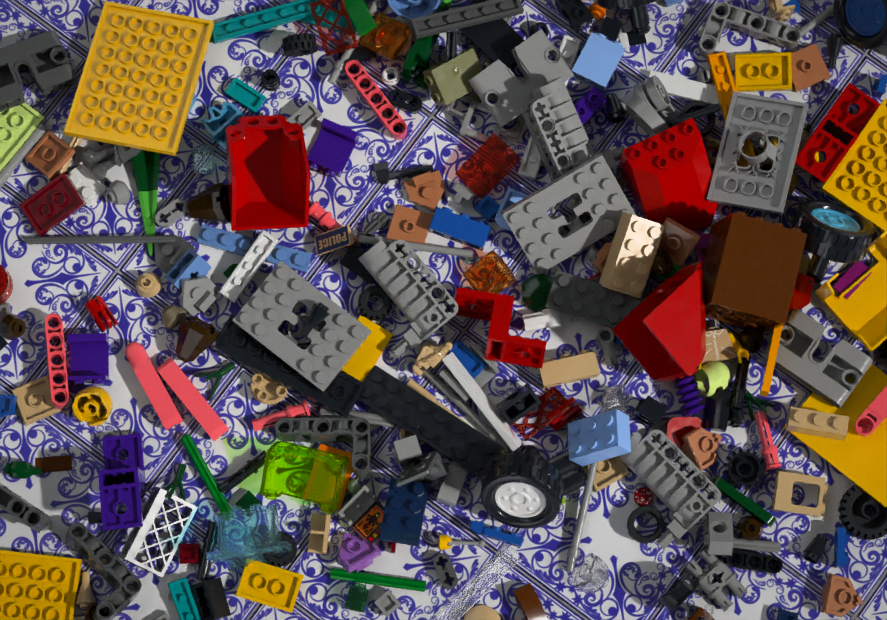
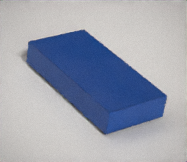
M459 339L453 344L452 349L446 353L448 355L453 352L473 379L487 366L483 360Z

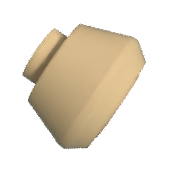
M142 273L136 279V291L142 297H154L161 289V280L155 273Z

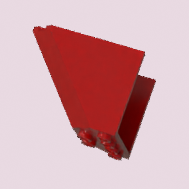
M282 115L242 116L238 119L237 124L225 128L229 209L232 231L308 227L310 168L302 125L296 122L290 123Z
M693 118L622 151L618 168L644 219L663 224L665 219L669 217L689 230H696L697 232L711 226L718 203L707 201L712 172L701 133Z
M702 261L684 266L675 275L664 280L612 329L654 383H664L670 379L673 381L676 378L681 379L685 376H692L697 372L698 369L696 367L702 363L705 356L704 263Z

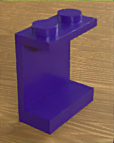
M323 118L318 137L309 156L307 155L309 167L314 170H318V168L324 170L326 175L333 178L335 176L341 177L359 139L358 132Z
M106 333L67 334V342L70 344V376H67V380L73 383V386H83L84 382H92V385H104V382H109V336Z

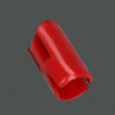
M98 295L95 296L96 300L93 298L85 303V307L101 333L112 328V326L118 325V322L103 298Z
M572 396L548 414L546 420L558 432L583 413V410L579 408V404L575 402Z

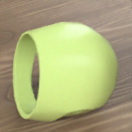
M720 361L705 363L696 372L697 389L701 391L700 394L703 397H710L716 390L722 391L728 386L731 374L728 367ZM705 378H708L709 380L708 392L705 390L703 385V380Z

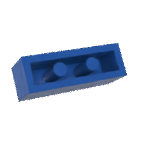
M437 207L429 227V232L483 251L491 231V226H488L487 222L479 219L474 221L470 219L469 215L463 213L459 215L452 213L453 210L447 207Z

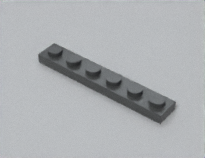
M490 0L411 19L410 23L415 38L419 39L523 14L524 9L520 0Z

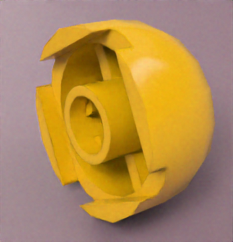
M97 386L82 389L75 397L72 405L73 412L78 420L81 422L84 420L91 426L105 423L113 407L112 399L108 392Z

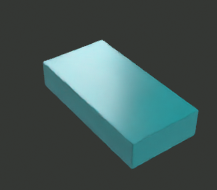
M236 77L225 90L227 96L257 114L267 99L264 95Z

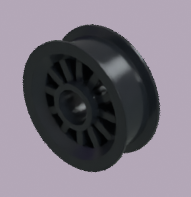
M689 572L680 578L659 599L658 603L662 602L669 609L668 614L681 605L700 585V583L696 584L688 576Z

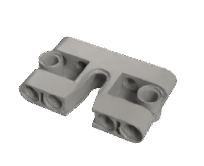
M542 29L511 50L519 70L525 77L524 83L520 82L514 73L499 59L468 81L480 97L483 107L490 111L501 128L522 113L521 108L524 103L534 99L531 89L558 77H562L563 81L566 82L574 76L561 57L560 50L553 46ZM548 53H552L554 55V61H550L548 59ZM488 95H492L495 98V104L488 102Z
M794 308L788 316L786 324L783 325L781 332L787 333L790 338L784 340L780 337L775 366L833 406L841 408L873 360L842 339L828 351L822 361H814L812 355L818 348L825 327L804 312ZM770 343L761 354L765 360H767ZM845 377H852L854 379V383H847L845 381Z

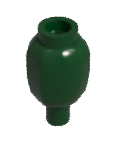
M13 460L10 463L6 462L5 474H9L12 478L27 479L32 475L41 476V468L33 467L31 463L26 461Z

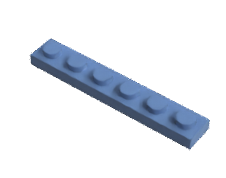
M202 224L197 244L244 256L256 239ZM276 245L265 262L278 265L282 261L293 270L307 273L312 254Z

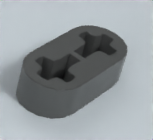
M440 553L434 558V567L442 587L450 590L456 587L458 578L449 556ZM439 557L448 560L445 563L447 570L443 571L441 565L437 566ZM448 572L450 578L454 577L455 580L452 582V586L444 584L443 581L446 580L444 573Z

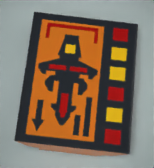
M375 502L352 525L355 531L370 544H373L380 537L384 509Z

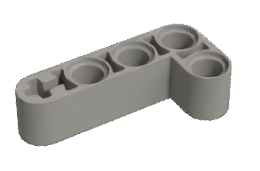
M451 461L448 468L449 472L445 476L436 501L455 508L468 472Z

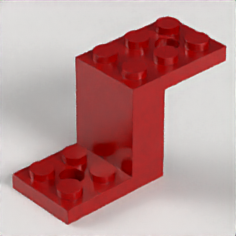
M849 83L800 151L795 163L826 183L878 109L880 103ZM853 103L859 106V112L855 115L850 114L848 111L849 105ZM824 151L826 153V160L823 162L816 161V152Z
M457 287L455 301L459 309L456 315L491 321L485 352L486 360L542 369L547 341L523 338L518 335H508L514 303L513 296Z

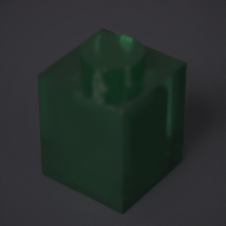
M355 583L354 586L350 585L345 609L365 613L370 592L369 589H366V585Z

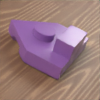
M343 533L338 560L348 573L354 570L357 573L373 564V559L380 556L382 551L375 542L370 544L362 537Z

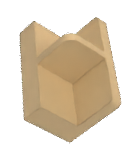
M312 513L308 553L327 555L331 514Z

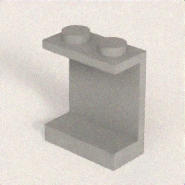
M472 342L469 344V349L487 364L474 379L482 389L499 372L497 368L499 365L496 361L486 360L485 350L479 344L475 345ZM448 368L443 369L439 373V377L464 403L471 399Z

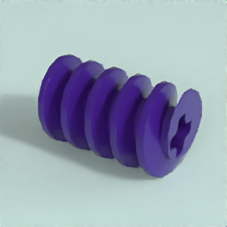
M695 375L673 380V382H677L673 385V388L680 389L676 392V396H682L678 403L684 404L680 407V410L687 411L683 414V417L700 413L701 409L705 407V405L699 404L703 397H696L701 392L700 390H694L698 383L691 382L696 377Z

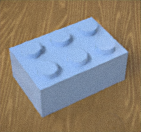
M614 409L568 423L569 460L585 466L630 453L629 416Z

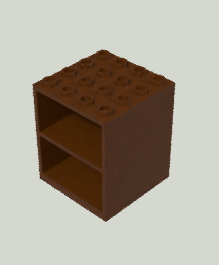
M735 211L713 224L703 259L705 317L745 329L761 330L763 333L785 325L807 234L802 233V230L799 228L791 227L789 229L783 227V224L778 222H765V219L761 217H748L746 213L741 211Z

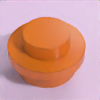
M597 2L588 8L589 12L593 15V19H603L606 15V9L600 7Z

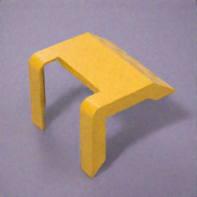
M887 230L877 237L868 249L878 263L838 297L834 293L830 282L839 276L836 273L815 291L818 299L847 332L871 352L887 339ZM870 274L848 299L844 297L846 293Z

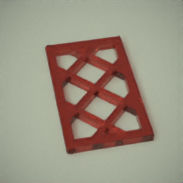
M319 0L309 4L326 57L359 47L343 0H339L342 7L340 11L331 7L332 2L336 0ZM319 5L325 7L321 17L316 14L314 7ZM328 9L338 14L334 23L324 19ZM340 16L346 19L348 25L346 29L337 25ZM322 21L331 25L327 35L322 32L320 26ZM334 28L344 32L340 41L330 37ZM347 34L351 35L353 44L346 45L342 43ZM328 40L338 44L334 50H328L326 44Z
M555 386L539 397V400L542 402L539 412L530 411L523 416L525 417L523 424H516L515 422L512 424L525 441L573 407V404ZM554 393L556 394L555 400H547L548 397ZM554 404L553 410L544 411L545 405ZM558 404H566L564 408L557 411ZM538 416L536 423H528L529 417ZM542 416H551L545 422L541 423ZM526 428H535L529 434H525Z

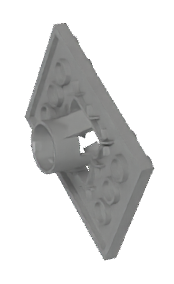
M733 92L707 201L783 214L809 108L808 103ZM751 137H755L757 141L755 148L765 149L764 152L756 157H750L743 153L744 143ZM768 138L778 139L777 147ZM740 155L748 161L749 166L741 167L737 165ZM767 158L773 162L771 170H760L761 162Z
M601 153L501 211L538 275L616 230L622 212L636 216ZM574 193L579 194L580 201L573 195ZM566 198L576 201V207L573 208L574 213L570 217L564 218L563 215L560 217L555 216L554 207L557 203ZM548 209H549L550 214L552 215V217H549V215H548V213H547V210H548ZM589 212L591 219L583 224L579 217L582 213ZM562 225H567L570 232L561 236L558 228Z
M282 261L278 263L232 320L322 392L327 389L371 334V330ZM321 302L329 308L327 312L330 315L324 319L326 325L321 331H319L318 325L315 326V329H312L309 333V340L298 341L297 338L292 337L291 326L298 324L300 319L309 318L314 303L318 305ZM298 303H302L307 307L306 313L297 315L293 313V309ZM284 321L288 322V335H283L278 331L279 326ZM298 345L309 346L307 349L303 350Z

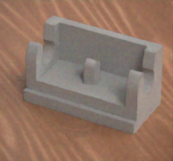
M364 485L338 512V515L353 528L352 525L379 499Z

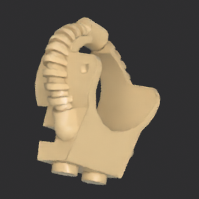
M428 341L424 342L413 364V373L421 376L424 373V368L426 370L430 366L434 368L446 353L452 349V342L448 341L438 346H434Z

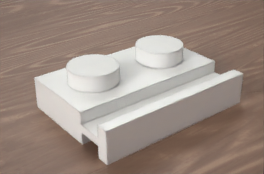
M82 162L68 174L87 203L85 205L88 208L107 191V187L101 181H98Z

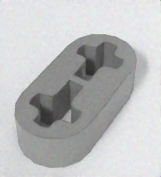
M176 199L161 209L155 216L158 226L168 228L187 214L186 201ZM177 204H179L180 206L184 204V206L182 207V212H180L179 210L174 212L177 209ZM169 214H171V215L167 218V220H168L167 223H165V222H161V223H160V221H161V216H162V215H164V216L166 217V216H168Z

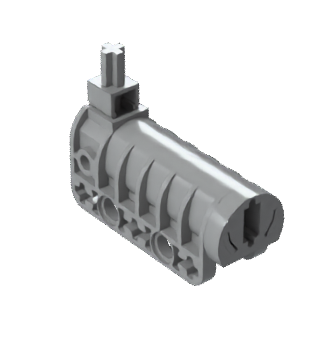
M562 77L531 89L534 99L524 103L521 112L551 181H554L599 153L603 155L609 168L617 165L615 161L620 160L625 146H620L612 151L610 149L601 152L593 150ZM528 105L530 106V113L526 112ZM534 124L536 125L539 133H537L534 130ZM550 159L552 161L554 168L551 167L549 164Z
M380 240L358 258L410 321L409 325L411 328L402 334L404 338L391 348L397 357L410 347L414 349L457 314L459 309L457 302L405 240H395L388 246ZM396 244H397V245H401V244H402V245H403L402 251H403L405 254L409 252L410 255L405 256L404 259L402 260L401 257H403L404 255H403L401 252H396V251H395L396 248H397V247H396ZM409 258H413L416 261V266L413 269L407 266ZM419 270L422 275L427 274L428 277L426 278V280L429 283L434 282V284L429 286L426 282H420V279L422 278L420 274L415 273L414 275L413 272ZM436 287L441 292L438 298L432 296V290ZM444 299V302H445L446 304H449V305L452 304V306H451V310H452V311H451V312L445 311L446 306L444 305V303H439V304H438V302H440V301H442V300Z
M652 430L645 438L636 432L630 437L631 452L618 457L674 513L672 515L674 519L666 526L668 530L656 540L658 545L664 550L675 538L679 540L720 500L721 492L661 430ZM652 435H653L654 437H656V436H659V437H660V439L658 440L659 443H658V442H655V443L652 442V439H653ZM665 442L667 445H665L660 451V446L663 445V443ZM666 449L673 450V458L665 456L664 452ZM679 456L681 459H679L678 462H676V464H673L672 462H674ZM685 463L687 465L686 470L689 473L693 470L695 473L687 479L688 473L685 470L682 472L679 470L680 464L683 465ZM693 477L701 479V486L697 487L692 483ZM707 485L708 487L701 493L699 490ZM707 492H714V499L708 500Z

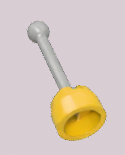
M439 534L438 549L447 550L453 544L484 547L486 543L482 539L479 541H453L450 536Z

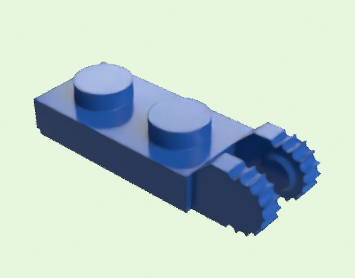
M478 520L470 524L472 532L519 548L522 545L523 538H520L518 533L509 531L507 534L501 532V528L490 525V528L485 527L483 522H478Z

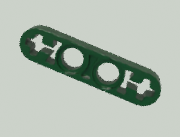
M714 475L710 480L723 495L752 516L758 518L766 526L771 528L777 520L772 514L719 476Z

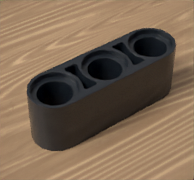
M732 550V554H736L739 558L737 564H732L729 561L730 555H725L724 557L725 564L733 569L774 575L780 572L783 567L782 560L772 555ZM750 557L757 559V567L753 568L749 565ZM770 560L777 563L775 571L770 570L768 567Z

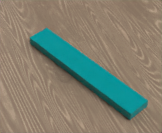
M296 0L214 23L212 31L214 43H220L321 15L323 12L320 0Z

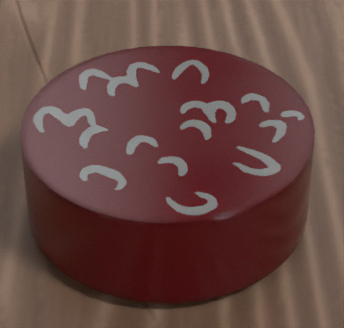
M640 487L634 493V501L640 507L648 506L653 501V493L647 487Z

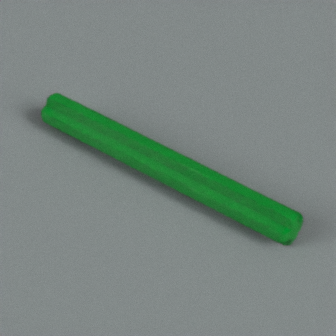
M189 434L183 436L181 442L226 521L233 519L235 515Z
M331 568L330 571L331 579L421 592L426 590V582L364 572L356 573V571L348 573L347 570Z

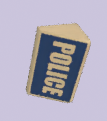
M349 224L314 236L318 256L355 242Z

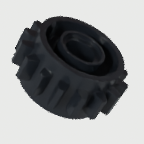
M742 448L738 449V454L732 451V458L730 456L725 458L728 463H723L722 466L726 470L722 474L727 475L725 481H730L732 486H737L738 491L742 487H744L745 491H748L749 486L754 489L756 487L755 482H762L759 477L765 475L764 472H761L765 465L760 463L762 458L756 457L757 452L751 454L750 449L743 452ZM739 466H747L748 474H741L739 472Z

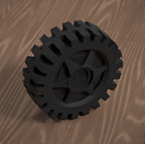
M857 485L849 488L842 496L839 503L840 507L838 508L839 518L842 521L843 527L847 529L846 531L854 537L863 540H874L886 535L887 507L885 508ZM865 506L872 508L873 513L871 516L865 514Z

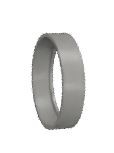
M629 91L619 101L630 117L650 137L670 128L659 114L633 91Z

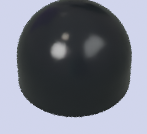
M536 22L531 25L529 29L530 36L535 34L540 27L548 37L549 30L544 22Z

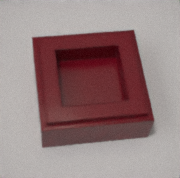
M199 543L179 544L180 564L200 562Z

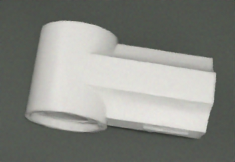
M549 308L542 310V312L522 315L525 332L562 327L560 312Z

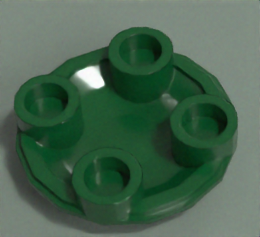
M536 274L526 279L522 286L521 295L527 307L536 312L547 309L545 304L553 278L545 274Z

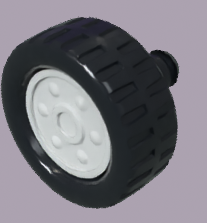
M526 445L521 449V453L502 455L492 461L485 471L480 496L482 505L490 516L505 525L522 529L538 528L554 520L560 511L564 493L562 475L553 464L539 457L540 452L536 446Z

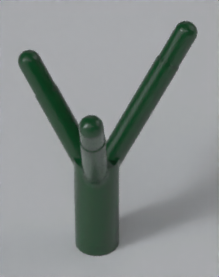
M232 361L218 371L195 374V377L208 376L204 378L205 381L218 376L208 401L212 400L222 377L236 368Z
M748 390L744 396L747 400L751 421H754L751 402L763 412H767V409L761 404L774 407V404L753 396Z
M179 463L174 480L164 489L167 492L170 490L167 496L168 499H171L178 485L181 498L186 501L182 484L186 469L185 464Z

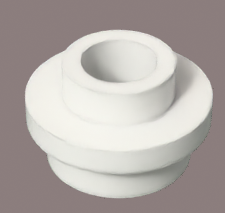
M387 67L383 70L381 76L382 81L386 85L392 86L399 82L400 72L397 68ZM389 74H393L395 77L393 79H388L387 76Z

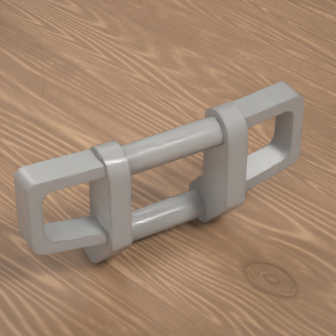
M464 95L451 102L448 113L463 120L459 135L463 137L466 135L485 142L495 148L500 134L518 139L525 122L524 118L520 116L513 119V121L520 124L516 132L503 129L497 123L493 135L490 137L468 128L475 109L491 114L488 109L483 107L481 102H478V99ZM457 100L470 104L466 114L453 109Z

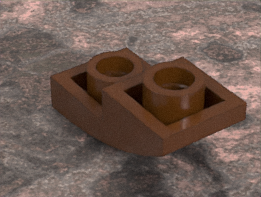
M531 583L513 590L518 608L522 610L525 620H548Z

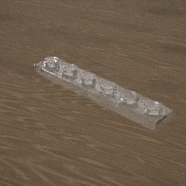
M506 544L429 620H459L522 559L521 556L511 546Z

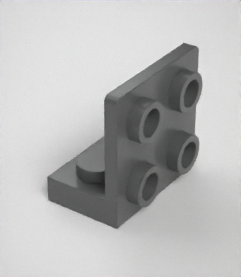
M438 452L431 455L427 453L415 462L411 460L404 465L396 485L400 487L411 481L426 484L447 475L449 469Z

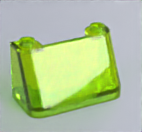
M277 441L266 451L259 495L275 500L283 494L318 503V508L323 513H335L344 484L349 458L298 444Z

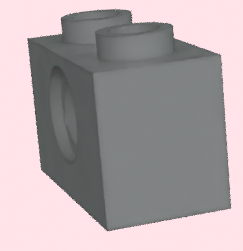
M416 435L394 441L395 447L391 448L395 463L399 462L401 467L411 460L415 462L422 457Z
M708 512L707 519L703 521V531H707V534L704 535V546H707L708 554L732 555L734 544L732 513Z

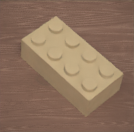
M622 212L599 284L641 299L665 225Z

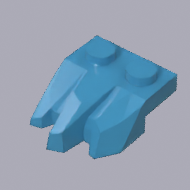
M223 102L221 110L215 106L208 108L212 117L210 120L205 118L202 120V123L212 138L226 151L225 128L237 124L238 119L244 115L233 103Z

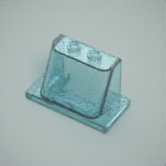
M259 503L249 505L250 508L242 509L239 506L230 508L231 511L218 513V551L207 552V561L220 563L246 556L291 552V543L281 541L277 506H261Z

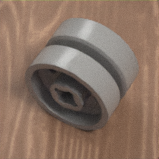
M656 75L646 79L645 83L640 82L633 86V92L656 112H658V109L663 110L670 106V98L666 88Z

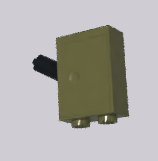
M447 32L445 60L423 71L424 81L429 86L432 92V99L437 106L448 105L473 91L474 89L468 81L483 71L474 48L464 49L457 53L458 34L456 32Z

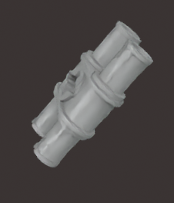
M706 547L699 555L711 567L709 572H704L694 559L684 568L696 579V584L700 583L699 586L706 592L708 598L714 599L725 612L734 603L721 591L724 585L728 586L738 599L748 590L737 580L736 573L729 569L724 560H719L715 554H708V548ZM722 574L719 578L720 583L716 582L711 584L712 580L714 579L712 575L716 576Z

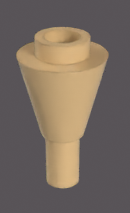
M82 572V585L80 586L76 605H79L81 609H87L91 604L95 603L90 585V572Z

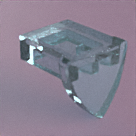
M209 144L195 147L192 150V155H194L193 173L213 174V157L215 156L213 147Z

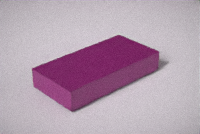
M861 261L856 262L832 288L841 295L870 269ZM870 274L846 293L844 297L848 299Z

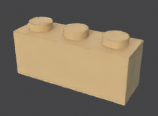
M583 350L578 352L579 355L576 356L565 354L560 356V359L554 361L552 358L544 359L542 369L538 368L543 389L598 377L600 370L595 351Z
M791 406L788 412L785 431L844 441L847 436L849 417Z

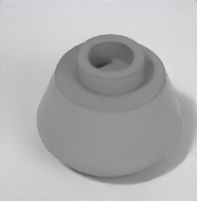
M120 180L113 181L107 188V200L114 205L127 204L131 195L127 185Z

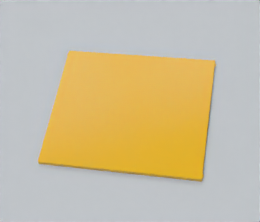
M871 364L841 408L833 406L814 392L800 407L848 416V430L844 441L796 432L790 433L886 508L887 417L869 436L863 437L858 435L854 428L857 419L887 386V375ZM845 377V381L847 383H854V379L852 377Z

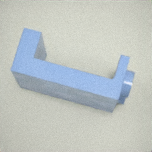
M591 32L572 69L574 74L572 77L605 92L608 82L621 57H623L626 48L617 41L612 42L606 39V36L601 33L595 34Z

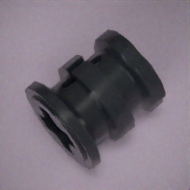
M267 69L262 73L261 79L264 89L267 91L277 90L281 83L278 74L272 69ZM270 77H273L271 83H268Z

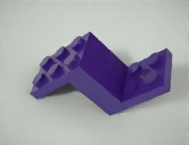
M142 434L102 437L105 470L98 471L102 529L107 531L143 527L141 492H147ZM123 449L129 452L126 460H120L118 457L119 452ZM120 503H124L127 506L124 514H118L116 511V507Z

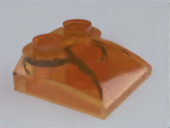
M378 12L374 19L377 27L365 34L359 44L381 55L386 60H393L398 56L409 39L410 28L406 24Z
M494 251L487 253L463 274L474 290L488 291L495 294L502 293L516 281L513 272Z

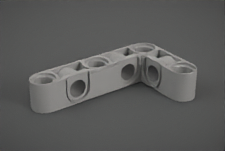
M717 2L705 23L698 50L703 57L713 54L720 42L725 27L742 31L741 33L774 42L788 49L797 47L801 33L796 27L784 24L778 20L725 2ZM722 10L725 14L720 16L716 14V11ZM756 22L759 23L761 27L754 28L751 26V24ZM793 35L796 40L790 41L787 39V36ZM708 43L712 48L705 49L702 45Z

